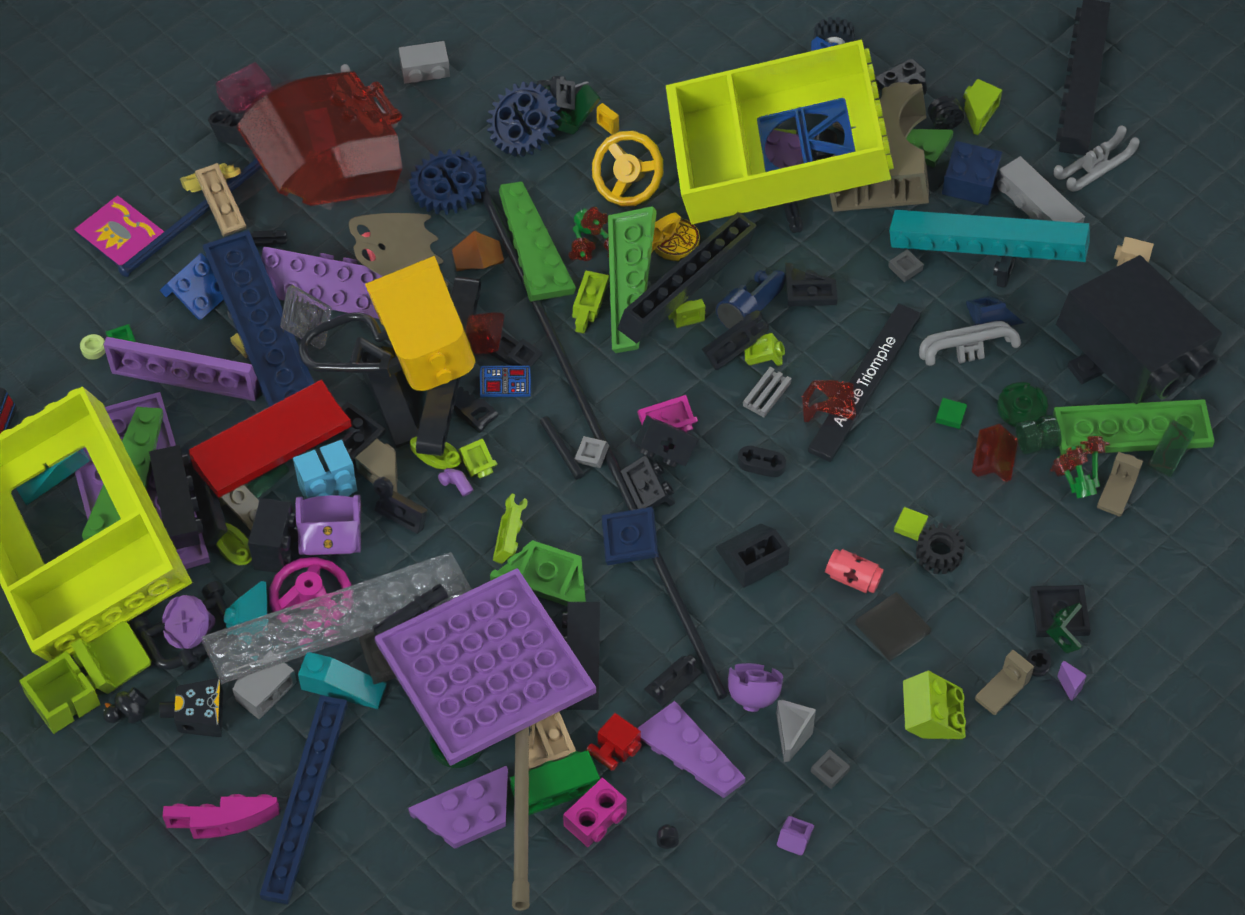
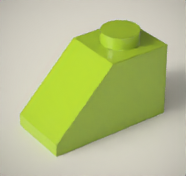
M977 79L973 86L969 85L963 96L966 99L964 110L973 133L976 135L980 134L999 107L1002 89L980 79Z

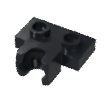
M912 58L876 76L874 80L880 90L884 87H889L893 83L905 82L910 85L922 84L923 95L927 91L926 70Z

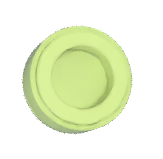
M96 334L84 337L80 342L82 355L91 360L102 357L105 354L104 339Z

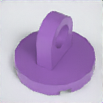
M190 595L175 597L166 606L162 617V623H165L164 636L169 644L176 648L191 649L199 645L205 635L211 631L215 624V618L197 597Z

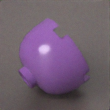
M751 663L736 664L734 670L730 667L728 689L731 697L738 704L742 705L743 709L757 712L759 708L772 705L780 695L783 675L778 670L772 668L770 673L764 671V665Z

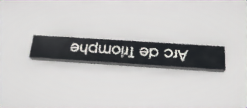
M898 303L809 445V453L826 461H832L920 319V312Z

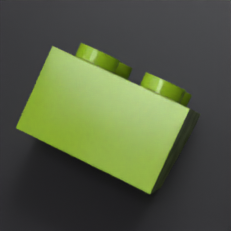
M929 670L903 680L905 730L923 739L966 738L964 694L962 688Z

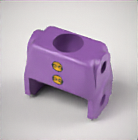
M327 495L303 500V497H296V525L300 555L351 554L361 552L360 495H354L353 497Z

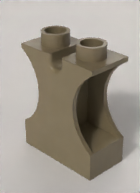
M897 82L882 89L880 103L883 116L879 118H884L887 134L884 136L888 137L894 169L889 170L891 180L830 193L833 212L929 203L928 175L924 150L917 148L906 139L911 130L922 120L926 119L922 84L910 85L905 82ZM835 122L832 124L834 128L844 132L840 123Z

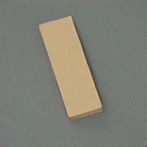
M218 163L196 170L195 176L223 237L246 229L244 219Z

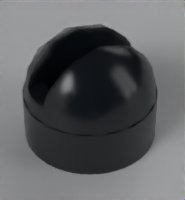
M669 824L661 826L656 835L657 845L665 849L676 847L679 844L677 829L674 826L670 827Z

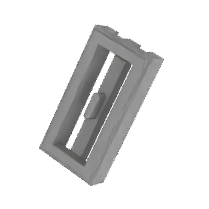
M770 367L745 398L743 406L765 418L791 384V378L788 376L786 378L783 377V373H776L774 368ZM772 378V381L768 384V386H767V387L765 388V390L761 393V395H760V396L758 397V399L754 402V404H752V402L755 400V398L759 395V393L762 391V389L765 387V385H766V384L769 382V380ZM778 382L781 383L764 407L760 409L759 406L768 397Z

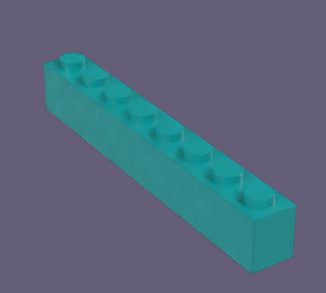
M907 210L894 211L889 230L891 247L1078 262H1086L1090 243L1089 223Z

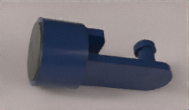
M759 270L755 273L754 279L760 285L752 293H749L747 287L742 284L738 288L733 289L716 306V314L720 322L730 329L741 320L743 321L744 317L755 310L761 311L782 290L785 283L784 272L775 270L769 275L765 271Z

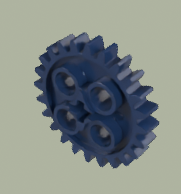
M522 81L521 88L517 84H513L512 91L505 88V96L498 94L499 103L492 102L496 107L495 110L488 111L493 116V118L487 120V123L491 125L487 129L492 134L490 139L495 142L496 147L506 154L510 153L514 157L517 154L525 157L526 151L534 155V148L542 151V143L549 145L547 137H555L552 129L559 128L554 122L561 118L555 113L560 110V107L555 104L557 99L552 96L548 89L544 88L541 84L537 86L532 81L529 85ZM515 104L517 105L518 110L523 114V116H521V114L516 110ZM525 122L530 127L532 135L530 134L528 127L524 125Z
M448 149L447 154H443L440 150L436 157L430 154L429 161L421 159L423 165H415L416 171L411 172L412 179H409L411 194L414 201L419 202L420 208L426 206L427 212L435 209L436 214L444 210L446 215H448L451 209L458 213L459 207L467 210V203L475 205L474 198H482L480 192L486 191L485 185L487 184V176L482 162L477 161L476 156L470 158L468 151L461 155L460 149L455 154H452L451 149Z

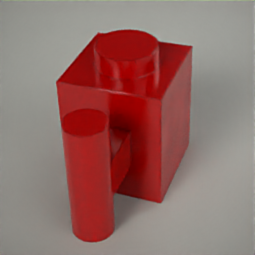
M614 713L598 731V744L601 748L591 743L586 751L588 750L590 756L613 771L618 765V762L612 758L613 755L624 763L629 756L633 757L637 754L642 745L641 731Z

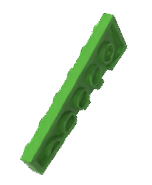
M653 206L608 215L612 350L615 353L639 349L640 341L636 344L617 328L624 309L647 290L656 221V209Z

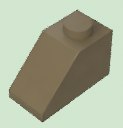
M376 439L355 457L357 472L372 484L379 477H386L392 482L393 491L397 492L396 452L389 444H383Z

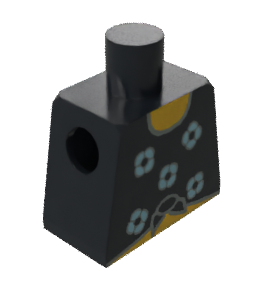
M220 678L177 686L175 701L160 702V718H174L177 731L180 733L222 737L224 690Z

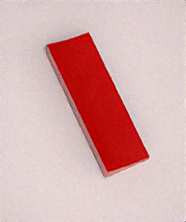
M321 379L189 449L192 466L217 497L220 498L352 426L351 419L341 409Z

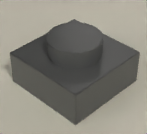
M907 249L890 260L888 267L901 280L906 282L921 272L924 264Z
M830 749L811 767V773L830 789L850 771V766Z

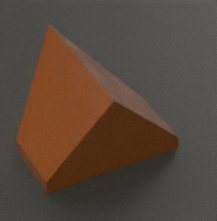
M473 231L452 249L456 271L484 269L491 265L504 263L500 242L477 231Z

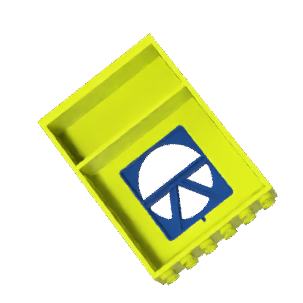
M862 39L666 85L681 196L691 225L732 216L737 212L741 214L891 180L889 170L894 169L893 161L890 154L888 137L884 136L887 135L884 118H879L883 116L880 99L875 100L879 98L876 81L871 82L875 80L873 64H867L872 61L869 48L864 49ZM805 114L828 116V118L808 132ZM795 117L803 164L779 168L767 158L765 144L770 133L779 124ZM835 122L840 123L845 132L843 145L813 139ZM811 150L835 154L836 156L813 161Z

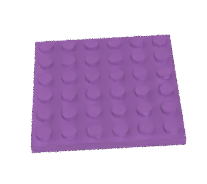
M518 568L375 636L377 646L450 766L596 693V686Z

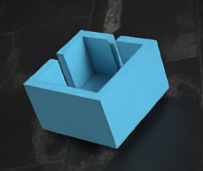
M342 440L320 447L322 456L330 471L325 472L315 450L293 458L298 486L304 499L327 495L350 496L357 491L353 463Z

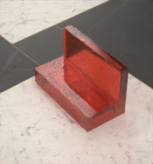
M1001 424L979 430L972 473L980 477L994 472L1005 482L1010 481L1018 443L1017 438Z

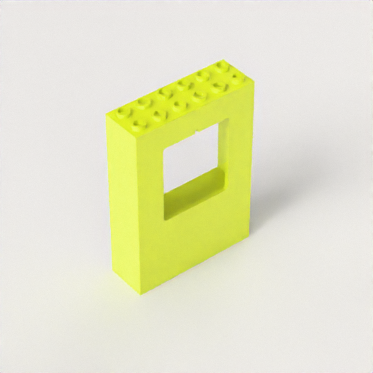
M83 386L70 391L61 400L48 404L39 413L26 417L22 423L14 428L0 433V584L32 653L48 662L66 651L70 656L76 653L71 644L78 639L91 643L120 622L130 621L192 584L103 403ZM86 447L121 520L45 564L11 492L13 489L47 470L46 464L48 467H52Z

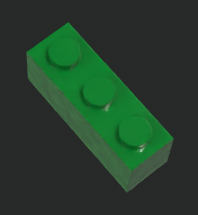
M588 750L570 753L566 758L558 761H547L540 767L529 771V815L582 797L600 780ZM514 775V776L510 777V784H511V791H512L513 796H514V798H515V775Z

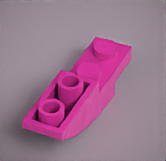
M232 794L229 797H221L220 807L212 804H202L200 807L187 806L180 803L164 806L162 817L167 828H190L193 839L214 838L240 833L259 826L279 815L280 807L277 797L261 794L257 797H245L241 794Z

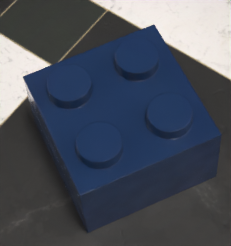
M956 141L945 174L942 195L988 205L999 171L1002 152Z

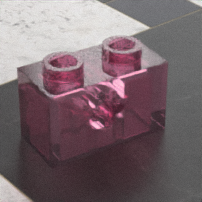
M256 62L216 82L218 98L230 112L239 113L273 94L270 78Z

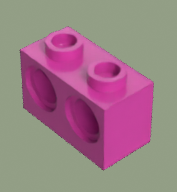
M602 777L563 814L564 827L585 846L589 847L594 841L596 843L599 842L613 823L618 824L627 813V799ZM604 802H610L613 804V806L610 808H604L601 806V804ZM586 820L594 823L588 827L581 825Z

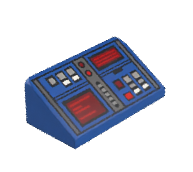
M481 366L480 397H531L530 366Z

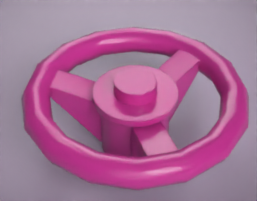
M318 557L300 558L286 564L274 576L268 590L269 606L275 618L287 628L302 633L321 632L336 625L347 614L352 602V584L345 571L332 561ZM302 568H308L307 572L297 577L295 585L279 599V590L283 581L291 573ZM321 569L328 570L337 578L341 585L342 599L339 607L326 593L322 585V579L319 576ZM295 605L305 610H315L320 607L330 617L319 622L303 623L293 620L284 611Z

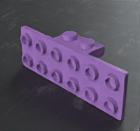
M270 247L263 248L261 259L278 299L289 301L290 294H293L291 302H295V297H298L297 303H300L301 299L302 304L307 302V305L346 313L360 312L379 319L365 284L383 276L366 266L358 265V260L343 257L342 262L334 260L333 255L320 253L319 257Z

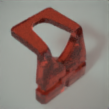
M814 380L811 382L802 396L804 421L809 422L817 411H823L836 416L842 415L844 418L853 419L856 416L855 401L853 400V383L846 381L840 383L838 380ZM815 388L824 392L829 398L826 401L817 402L808 407L809 399Z

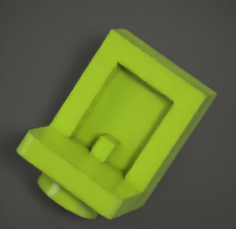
M483 438L458 449L470 477L478 475L479 479L493 473L492 468L497 465V462L492 460Z

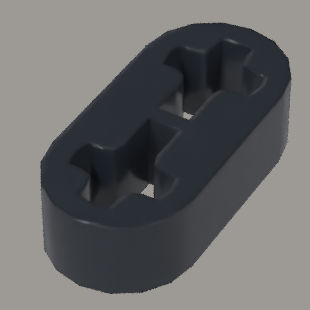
M745 446L738 452V465L746 472L776 478L785 471L786 459L779 452L755 446ZM748 456L753 457L750 462L746 461ZM773 462H778L776 467H771Z

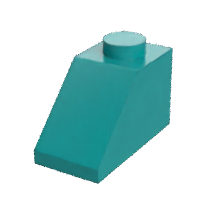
M259 582L226 609L224 614L226 634L256 640L268 629L266 582Z

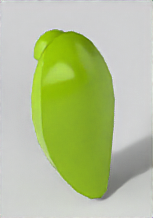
M417 437L410 440L412 452L423 462L434 468L452 469L461 463V455L447 442L443 456L416 453Z
M226 523L228 531L216 543L218 550L232 564L246 565L250 563L252 558L248 546L249 539L238 528Z

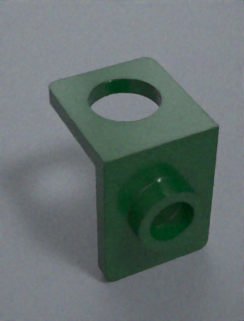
M1080 603L1058 611L1053 617L1055 621L1046 631L1065 653L1079 650L1082 647L1065 627L1082 607ZM1060 636L1067 638L1071 645L1066 644Z

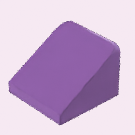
M1063 661L1057 677L1071 701L1075 699L1083 688L1086 674Z
M788 816L780 831L777 846L792 853L803 855L814 825Z

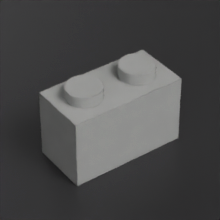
M444 41L399 47L404 84L450 77L449 61Z
M270 651L265 657L258 659L253 669L246 676L240 677L232 689L235 700L260 719L297 681L294 670Z

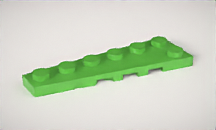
M523 182L501 184L499 194L508 219L509 230L513 234L514 248L517 249L519 255L518 262L524 273L523 280L529 301L574 294L576 287Z
M136 407L122 443L147 491L152 469L149 451L156 450L164 414L162 408ZM104 484L83 530L82 537L84 541L121 520Z

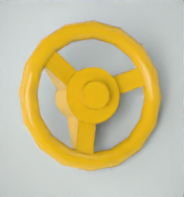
M634 130L619 131L607 137L597 148L592 161V178L598 192L607 201L619 206H636L648 200L659 188L663 177V158L658 146L647 135ZM623 140L639 142L650 151L653 160L643 162L634 155L627 154L617 143ZM607 150L616 159L613 172L618 181L612 192L605 186L601 176V162ZM654 171L650 185L642 193L633 197H622L633 182L640 181L645 176V173Z

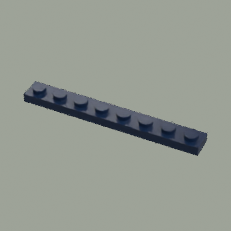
M320 695L260 892L262 900L289 904L348 706L347 700Z

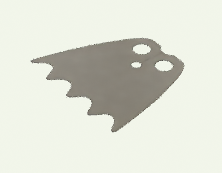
M382 213L358 216L349 221L350 233L356 240V244L353 247L356 258L364 266L381 276L388 275L432 256H435L438 264L443 263V260L430 249V244L437 241L438 237L424 227V222L431 218L428 214ZM357 226H366L370 231V236L364 237L360 235L357 231ZM378 244H383L385 246V250L380 249L378 247ZM362 250H371L375 254L376 259L374 261L365 259L362 255Z

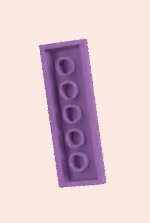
M106 337L103 344L112 374L256 401L260 390L252 364Z

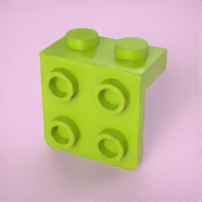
M125 621L120 622L91 643L78 639L71 644L76 652L73 654L75 661L81 668L85 667L89 674L86 676L87 680L95 690L99 689L107 694L151 665V659L130 625Z

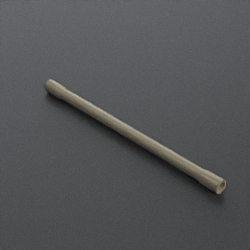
M529 727L515 733L514 881L512 884V907L519 911L526 910L530 906V884L528 882Z

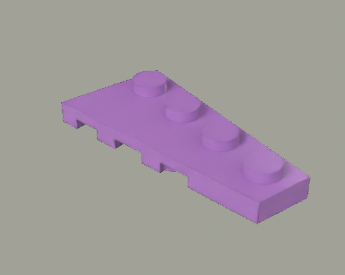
M675 701L637 728L641 731V740L651 746L653 751L659 755L663 754L672 760L675 766L681 770L685 769L694 775L696 780L721 797L725 798L745 783L744 775Z

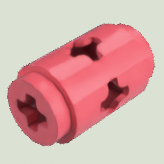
M835 549L825 570V573L829 574L831 579L864 593L870 592L873 594L884 572V569L879 568V564L844 549L841 551Z

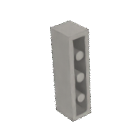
M1021 156L999 169L996 181L999 190L1009 196L1018 208H1021L1029 215L1030 219L1084 222L1085 216Z

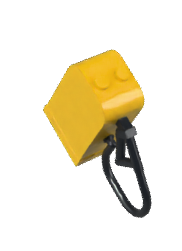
M435 256L365 284L380 322L385 328L383 332H381L376 320L370 315L352 312L313 327L304 335L299 345L300 358L304 365L311 370L320 372L381 373L382 377H390L391 374L403 370L411 388L418 391L429 390L464 376L472 370L475 364V357ZM351 321H362L369 325L376 342L390 340L397 357H394L392 353L378 347L363 337H358L350 362L319 363L309 357L308 345L313 338L325 331ZM365 350L381 359V362L360 363L363 351Z

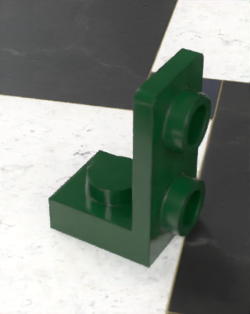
M584 84L575 96V110L565 111L560 109L555 112L561 117L554 121L559 126V128H556L557 130L574 135L598 104L601 98L590 85Z

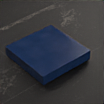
M653 507L601 515L607 565L659 557Z

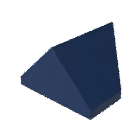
M987 296L966 301L974 325L993 321H1003L1010 326L1024 323L1006 308L1005 302Z

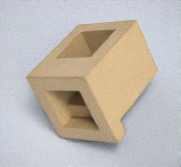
M1125 237L1123 246L1117 245L1114 259L1118 260L1117 266L1138 255H1141L1149 263L1154 244Z

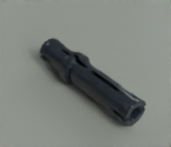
M438 583L426 593L413 597V601L386 619L373 625L372 629L376 636L429 611L438 603L449 598L444 587Z

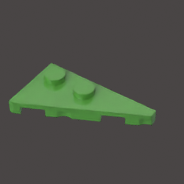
M912 129L906 139L917 148L924 150L926 165L934 168L952 139L954 131Z

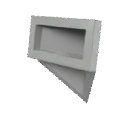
M778 700L776 714L784 762H789L813 734L816 709L785 700Z

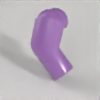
M447 468L438 475L442 485L455 484L463 497L474 491L462 471Z

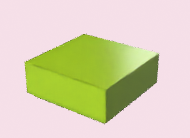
M904 507L894 527V532L918 541L919 535L927 523L928 516Z

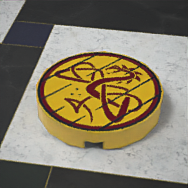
M681 218L673 236L664 240L654 250L664 259L679 261L680 258L686 257L699 246V231L694 224L691 225L690 221Z

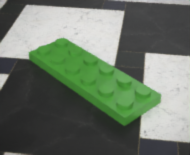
M1205 399L1138 403L1137 405L1135 403L1054 407L1053 411L1061 455H1073L1072 446H1076L1078 454H1092L1093 435L1098 436V453L1165 450L1169 441L1176 438L1179 434L1171 423L1179 429L1188 441L1180 434L1178 439L1170 443L1167 450L1213 447L1215 442Z

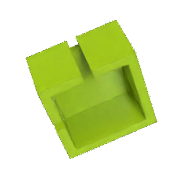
M67 651L19 680L26 697L53 734L74 722V715L77 714L80 718L101 705L95 689Z

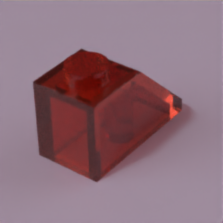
M491 312L468 316L465 333L474 354L498 351L504 322L503 313Z

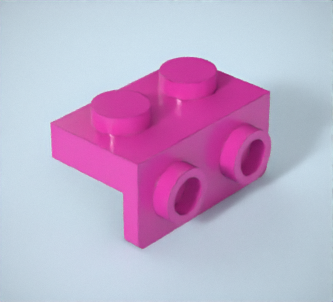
M686 395L637 411L642 425L647 415L686 432L693 430L692 425L698 422L697 416L693 417Z

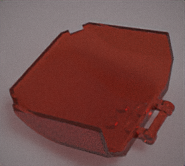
M354 71L304 77L279 83L260 94L248 106L237 126V129L278 193L288 196L289 193L303 198L302 203L309 206L393 193L402 171L398 135L391 126V124H396L402 119V114L389 101L383 92L384 88L380 82H373L370 86H364ZM372 97L377 98L386 113L380 110Z

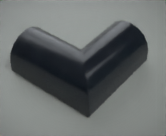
M347 401L341 409L351 419L352 426L344 430L346 435L341 440L354 465L356 463L355 457L374 440H380L385 435L386 428Z

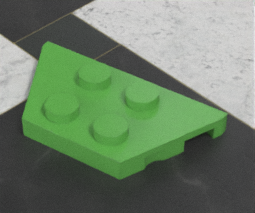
M533 540L524 546L521 552L511 556L507 560L508 563L498 571L495 569L490 574L491 581L518 568L536 596L568 606V602H586L581 556Z

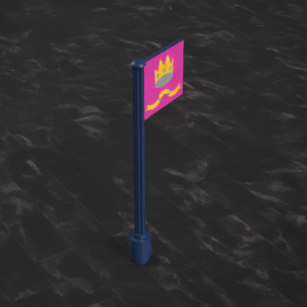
M256 150V159L241 170L239 175L227 182L230 191L235 190L262 167L272 169L287 156ZM117 195L76 227L74 231L118 266V271L122 276L129 277V273L211 208L205 199L164 232Z

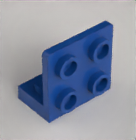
M202 253L160 289L165 297L173 292L198 320L204 318L223 300L207 258Z

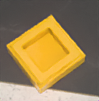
M603 103L597 106V124L612 135L619 131V115Z

